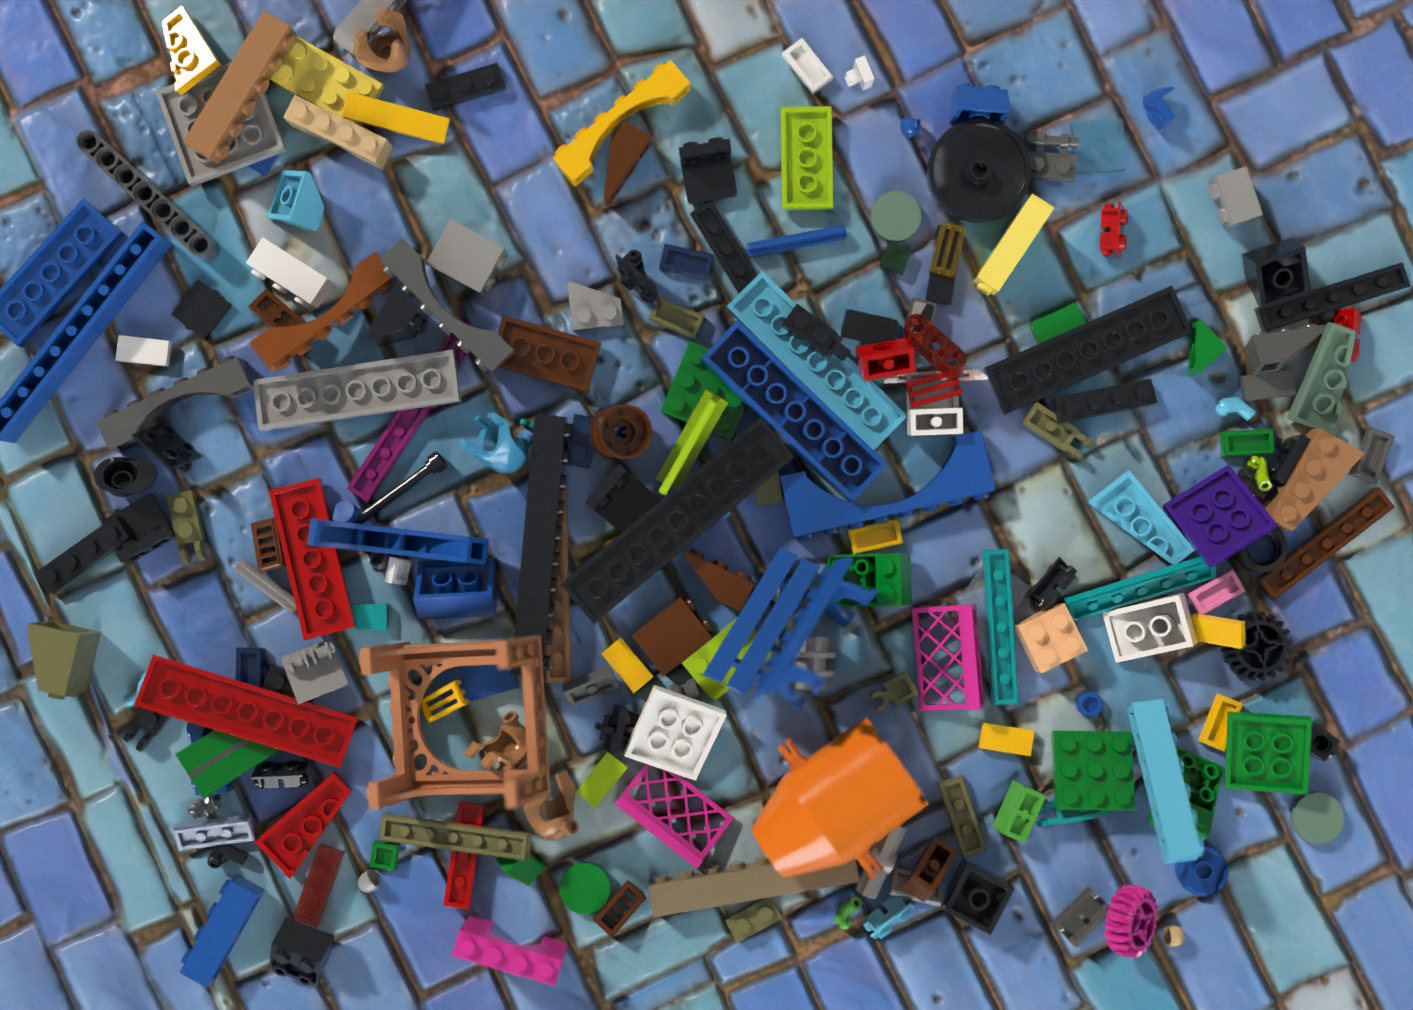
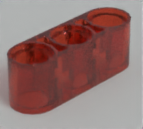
M921 314L910 315L905 320L904 338H907L913 348L943 375L952 379L960 377L966 366V353ZM917 326L922 331L914 333L909 328ZM930 343H937L941 348L933 350L928 345ZM956 360L960 365L953 367L948 364V361Z

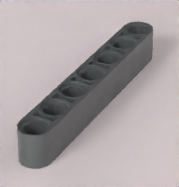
M88 129L78 134L76 143L79 149L191 253L206 261L213 260L218 256V243L106 139ZM96 140V145L90 149V144ZM115 157L114 163L108 166L109 160ZM133 174L132 181L127 183V177ZM152 191L151 198L145 201L146 193ZM170 208L169 216L163 218V212ZM185 225H189V231L182 235V228ZM208 242L207 249L204 252H200L201 244Z

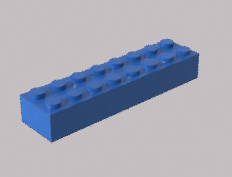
M738 320L699 360L759 418L762 417L768 426L846 501L854 502L888 465Z

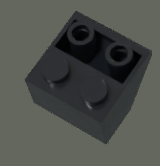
M285 918L271 944L269 969L279 976L287 975L295 978L303 985L318 987L333 948L334 935Z

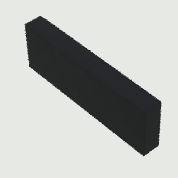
M937 226L925 300L937 304L951 305L963 229Z

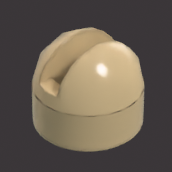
M1175 925L1164 926L1162 935L1165 945L1167 947L1182 945L1185 939L1183 929Z

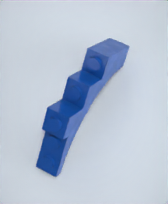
M311 519L308 545L482 565H486L489 539L319 519Z

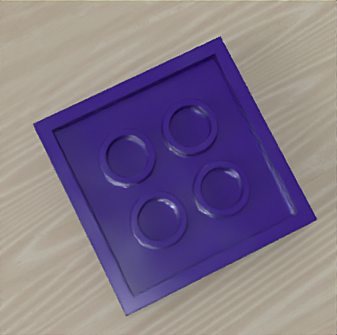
M1229 464L1163 504V510L1209 569L1276 529L1278 525Z

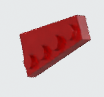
M334 771L258 837L255 843L291 879L353 789Z

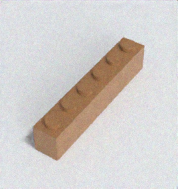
M265 11L261 13L185 137L183 143L191 150L217 165L228 155L229 146L234 138L238 137L242 132L243 123L254 112L260 95L267 91L273 74L279 71L287 51H290L295 45L297 35L290 25Z

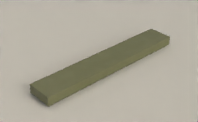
M385 813L382 814L379 840L527 861L530 855L532 833Z

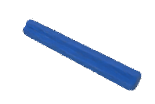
M844 225L751 242L747 244V253L750 258L842 241L847 238L846 228Z

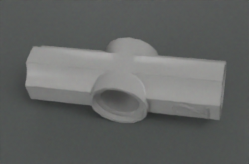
M901 824L871 846L870 851L880 865L883 866V870L878 874L873 865H871L876 876L869 878L863 868L859 882L855 886L857 892L876 900L886 875L891 873L898 855L896 852L906 833V826Z

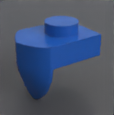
M1174 87L1160 88L1143 97V106L1147 111V117L1159 130L1175 118V115L1163 99Z

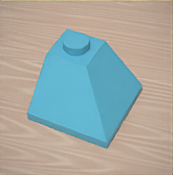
M282 170L266 218L302 230L317 232L323 222L325 207L311 173L307 171Z

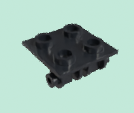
M631 250L623 259L616 255L617 270L621 276V283L628 290L634 289L638 292L640 298L646 304H653L660 309L657 287L653 281L646 277L642 254L638 250Z
M165 423L132 434L134 439L170 470L177 468L179 471L187 472L192 467L190 462L202 457L190 443L184 441L176 434L172 427Z

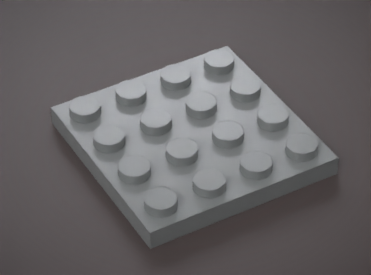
M231 63L216 68L182 96L176 92L174 84L155 91L187 182L192 187L287 151L266 92L260 95L254 112L246 118L243 123L242 132L238 137L234 138L229 146L228 155L218 165L194 152L183 143Z

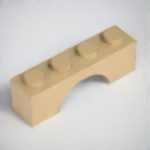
M294 95L283 117L292 127L312 137H319L334 143L360 160L381 170L393 149L386 138Z

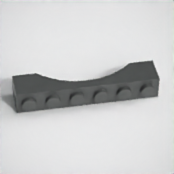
M403 238L380 259L385 265L382 270L392 280L397 277L404 284L401 289L411 299L416 296L422 302L419 307L429 317L434 314L441 321L438 326L448 336L453 333L459 339L456 344L466 354L471 351L477 357L474 362L485 373L488 370L495 373L515 353L495 331L469 326L455 319L442 307L430 288L426 275L425 260Z
M235 356L226 357L216 367L202 368L196 372V376L190 379L187 377L181 378L173 383L174 386L166 390L161 388L151 392V397L147 399H137L129 402L127 408L121 411L113 410L103 415L104 418L97 421L96 424L108 450L120 452L139 443L132 437V434L148 429L166 409L182 400L201 395H223L236 398L253 390L254 379L245 360Z

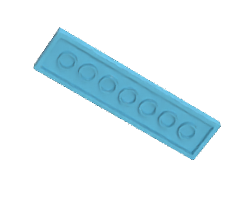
M763 271L760 272L726 306V309L863 441L875 450L907 415L872 380L864 381L858 371V366L848 356L843 361L833 354L830 358L825 355L821 356L784 329L781 325L796 304Z

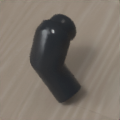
M223 845L210 853L207 864L213 869L219 868L220 865L229 860L243 865L249 853L231 845Z

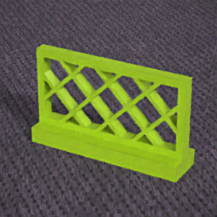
M707 389L705 390L656 477L658 481L663 483L658 492L666 495L670 487L675 489L685 480L727 406L728 401Z

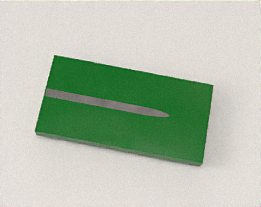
M213 730L175 755L204 799L276 754L280 749Z

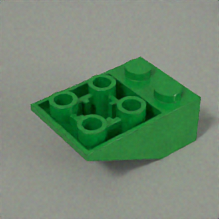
M910 553L827 555L828 567H831L835 560L838 561V559L846 557L853 559L841 581L855 584L867 591H870L872 588L877 590L874 598L867 606L912 604ZM842 598L838 600L839 606H864L852 599Z
M1175 747L1177 756L1181 757L1183 761L1184 772L1182 775L1184 783H1188L1190 788L1189 803L1191 809H1194L1196 812L1197 825L1195 827L1197 835H1200L1204 840L1210 836L1223 766L1182 748ZM1150 809L1147 824L1155 827Z

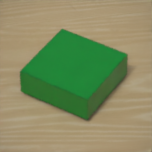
M375 840L373 842L370 868L396 871L401 844Z

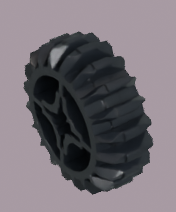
M1254 611L1247 612V617L1244 614L1238 615V620L1245 621V647L1239 649L1227 646L1220 651L1221 653L1228 654L1224 662L1232 663L1230 670L1238 671L1239 677L1245 678L1247 676L1248 680L1255 681L1258 678L1261 681H1265L1267 676L1270 678L1276 677L1275 670L1279 672L1285 671L1281 663H1290V660L1286 658V654H1292L1293 650L1288 649L1287 644H1291L1294 641L1285 637L1290 631L1289 629H1281L1284 622L1281 620L1275 621L1276 616L1272 614L1266 616V613L1258 611L1257 614ZM1259 625L1263 626L1269 631L1273 638L1272 640L1266 639L1264 637L1263 631H1260ZM1258 642L1265 644V645H1259V647H1256L1255 650L1248 648V647H1254V645H1257ZM1273 649L1271 657L1267 659L1269 651ZM1241 652L1249 654L1250 660L1254 662V667L1244 661Z

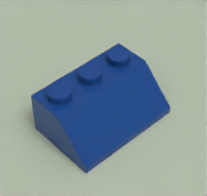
M487 558L486 565L446 560L419 561L413 596L418 620L496 616L498 599L496 558Z

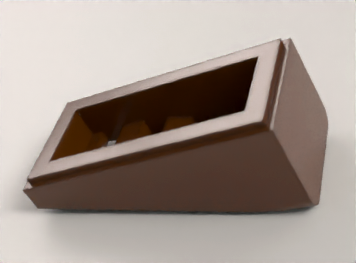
M275 517L250 523L259 573H266L286 567ZM272 527V531L260 534V528ZM273 536V541L262 543V538ZM275 546L274 551L265 553L264 548ZM277 557L276 561L267 562V558Z
M627 880L592 920L613 938L647 897ZM626 890L637 899L635 903L623 894ZM619 898L630 907L628 911L616 902ZM612 906L623 915L621 919L617 918L609 910ZM605 914L616 923L613 928L602 918Z

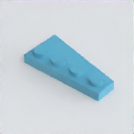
M1129 470L1125 471L1087 501L1172 565L1179 563L1195 551Z

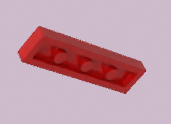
M460 801L458 803L456 823L483 826L486 805ZM451 850L443 906L470 909L478 854Z

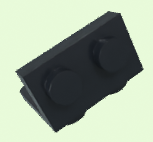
M715 137L709 139L708 143L698 144V142L693 141L685 143L683 147L679 148L680 164L687 202L694 205L711 200L728 199L737 195L730 139L724 140L723 137Z

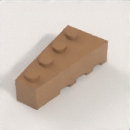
M1321 428L1307 430L1304 436L1311 440L1285 483L1277 484L1265 506V510L1278 524L1277 528L1280 531H1293L1365 453Z

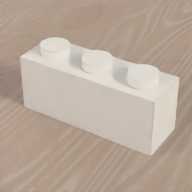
M263 237L246 262V264L253 267L252 274L264 281L267 277L275 281L272 285L284 294L288 290L296 295L294 300L306 308L309 304L318 308L333 285V282Z

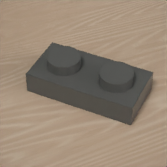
M610 665L562 684L563 692L572 707L620 688Z

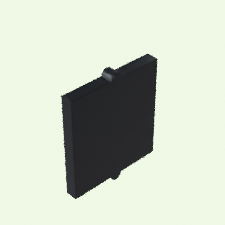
M198 279L171 315L186 325L185 329L192 330L206 340L233 305L221 297L218 290H212Z

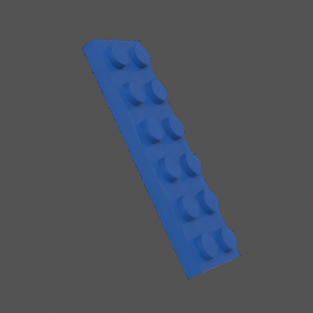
M82 199L0 289V331L14 344L22 347L120 240L124 233L87 200Z

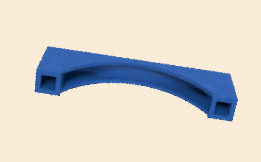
M982 430L953 437V446L949 456L936 476L914 495L893 504L874 506L854 504L841 500L814 484L807 478L805 471L780 476L779 481L792 537L799 536V541L815 538L814 532L824 531V535L840 532L839 527L849 525V529L865 526L864 521L874 519V524L889 521V515L896 513L899 514V518L914 515L913 509L923 507L924 512L940 509L939 503L949 502V506L965 503V497L973 496L974 501L990 497L989 492L996 489Z

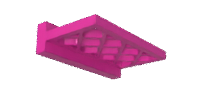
M976 603L912 608L920 711L981 710L985 707ZM948 611H958L959 622L954 628H951L942 620ZM928 612L936 619L928 630L920 624L919 613ZM934 612H942V613H941L940 616H938V615L935 614ZM938 622L950 631L942 642L930 633ZM958 627L960 629V635L956 632ZM920 630L924 632V635L922 637ZM952 634L961 641V648L956 654L944 645ZM926 636L938 645L930 656L922 649L921 642ZM940 648L952 657L944 668L933 659V656ZM961 652H962V660H961L960 658H958V656L960 655ZM954 660L963 667V674L958 680L946 671ZM929 661L940 670L933 681L924 675V667ZM942 674L954 683L946 694L934 684ZM963 678H964V686L960 683ZM956 686L965 693L966 703H955L949 697V694ZM931 687L942 696V699L937 704L926 703V693ZM947 700L950 704H942V702Z
M645 763L614 804L698 869L704 857L734 818L678 774L662 769L663 779L648 781L647 770L651 765ZM666 772L674 778H666ZM645 775V781L638 782ZM678 780L682 784L683 795L669 797L667 781ZM664 782L665 797L651 799L649 784ZM646 784L647 800L636 801L628 795L636 785ZM686 787L694 794H687ZM698 796L702 799L704 811L689 813L687 797ZM684 798L686 813L671 815L669 800ZM666 800L668 816L656 817L652 814L651 802ZM642 803H648V809H649V810H647V809H646L644 806H642L641 804H642ZM706 803L714 810H707ZM718 812L726 818L719 828L709 829L708 813ZM704 814L706 829L691 831L689 816ZM686 817L688 832L676 833L672 828L671 818ZM668 819L669 826L661 820ZM716 831L713 837L710 838V832ZM706 833L707 845L701 852L693 846L692 834ZM688 835L689 842L681 836Z

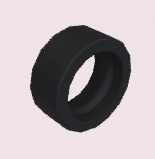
M1277 527L1267 533L1274 544V553L1268 561L1264 563L1252 561L1248 557L1246 547L1234 554L1236 561L1243 568L1252 572H1269L1277 569L1284 562L1288 553V543L1284 534Z

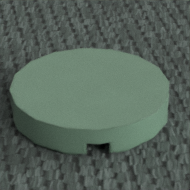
M902 191L884 193L876 200L871 209L870 222L872 229L887 242L899 243L908 240L916 233L921 223L919 204L911 195Z
M1318 791L1308 792V795L1302 794L1293 803L1294 807L1292 812H1290V822L1293 830L1299 837L1310 843L1324 844L1331 842L1340 834L1344 826L1345 816L1342 806L1332 796Z

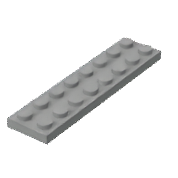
M454 350L253 380L259 431L462 402L456 352Z

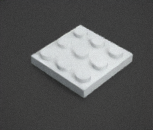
M654 685L625 747L624 756L696 781L727 716L726 710Z

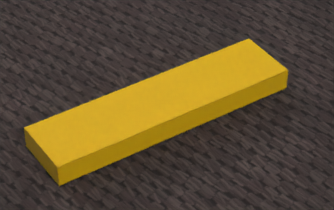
M352 92L347 94L342 116L347 120L443 145L445 144L450 118Z

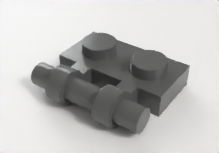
M1038 132V135L1027 134L1026 145H1036V152L1028 151L1031 161L1030 180L1074 182L1077 154H1067L1068 147L1078 148L1079 137H1069V134L1047 136L1046 133ZM1044 146L1060 147L1059 153L1044 152Z

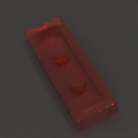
M322 843L318 845L292 918L293 920L316 928L320 925L345 851Z

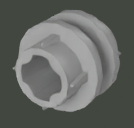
M809 636L793 662V665L805 668L824 678L826 682L821 690L828 689V677L835 676V670L826 669V659L836 658V652L830 651V639L822 636ZM790 682L794 689L812 690L813 688L805 683Z

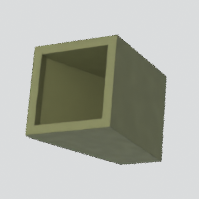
M55 621L28 623V639L38 691L48 693L50 698L61 700L65 699V696L76 697V694L87 692L101 632Z

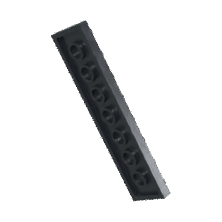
M1170 286L984 368V372L988 377V381L1003 414L1006 415L1192 333L1193 330L1173 286Z

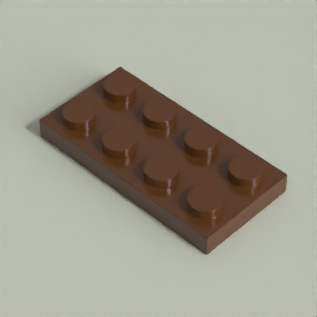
M502 316L498 335L515 353L500 367L501 369L583 392H589L602 346L601 342L508 316Z

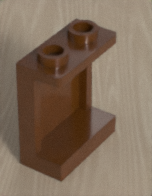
M679 597L631 635L663 676L712 639L710 634L713 631L712 627L705 618L699 620L694 614L697 608L689 598L683 600L682 597Z

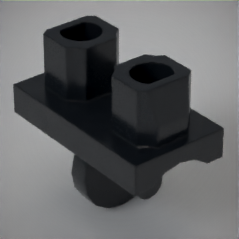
M614 704L612 715L605 714L603 723L595 722L594 728L601 730L599 740L606 741L605 750L610 751V754L619 755V752H624L630 736L623 735L625 726L635 728L639 719L638 714L629 711V709L622 705Z

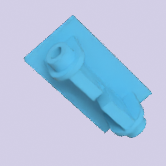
M892 896L883 903L888 913L884 914L878 907L864 918L866 921L862 925L868 932L874 931L870 935L871 938H885L893 931L892 925L897 921L903 923L913 914L911 910L915 906L911 902L908 905L905 903L909 899Z

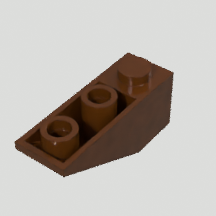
M692 548L690 552L684 551L683 555L719 602L741 612L754 586V583L750 582L752 577L739 570L735 575L727 571L728 565L718 560H714L712 564L704 560L705 554Z

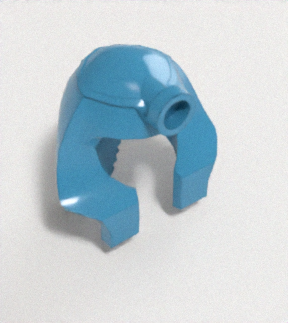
M492 412L488 413L486 417L498 425L499 434L496 444L492 437L493 424L481 415L475 416L473 421L482 428L478 435L480 447L466 440H461V447L497 472L513 473L521 468L527 460L533 436L523 432L522 435L512 439L508 420Z

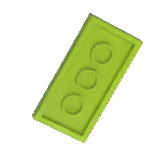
M832 106L781 107L782 210H832Z

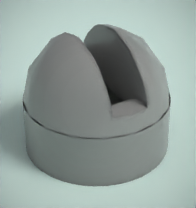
M368 869L358 879V886L361 891L369 893L381 886V880L374 870Z

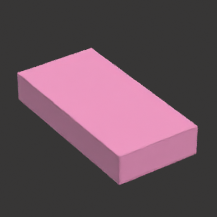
M1229 569L1216 576V578L1186 593L1196 613L1205 615L1246 591L1234 570Z

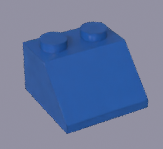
M971 83L956 85L952 93L950 123L959 124L972 119H987L1003 124L1011 108L1008 91L1000 89L996 85H988L985 88L975 87Z

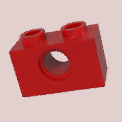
M907 338L856 347L858 371L864 381L916 372L914 349Z

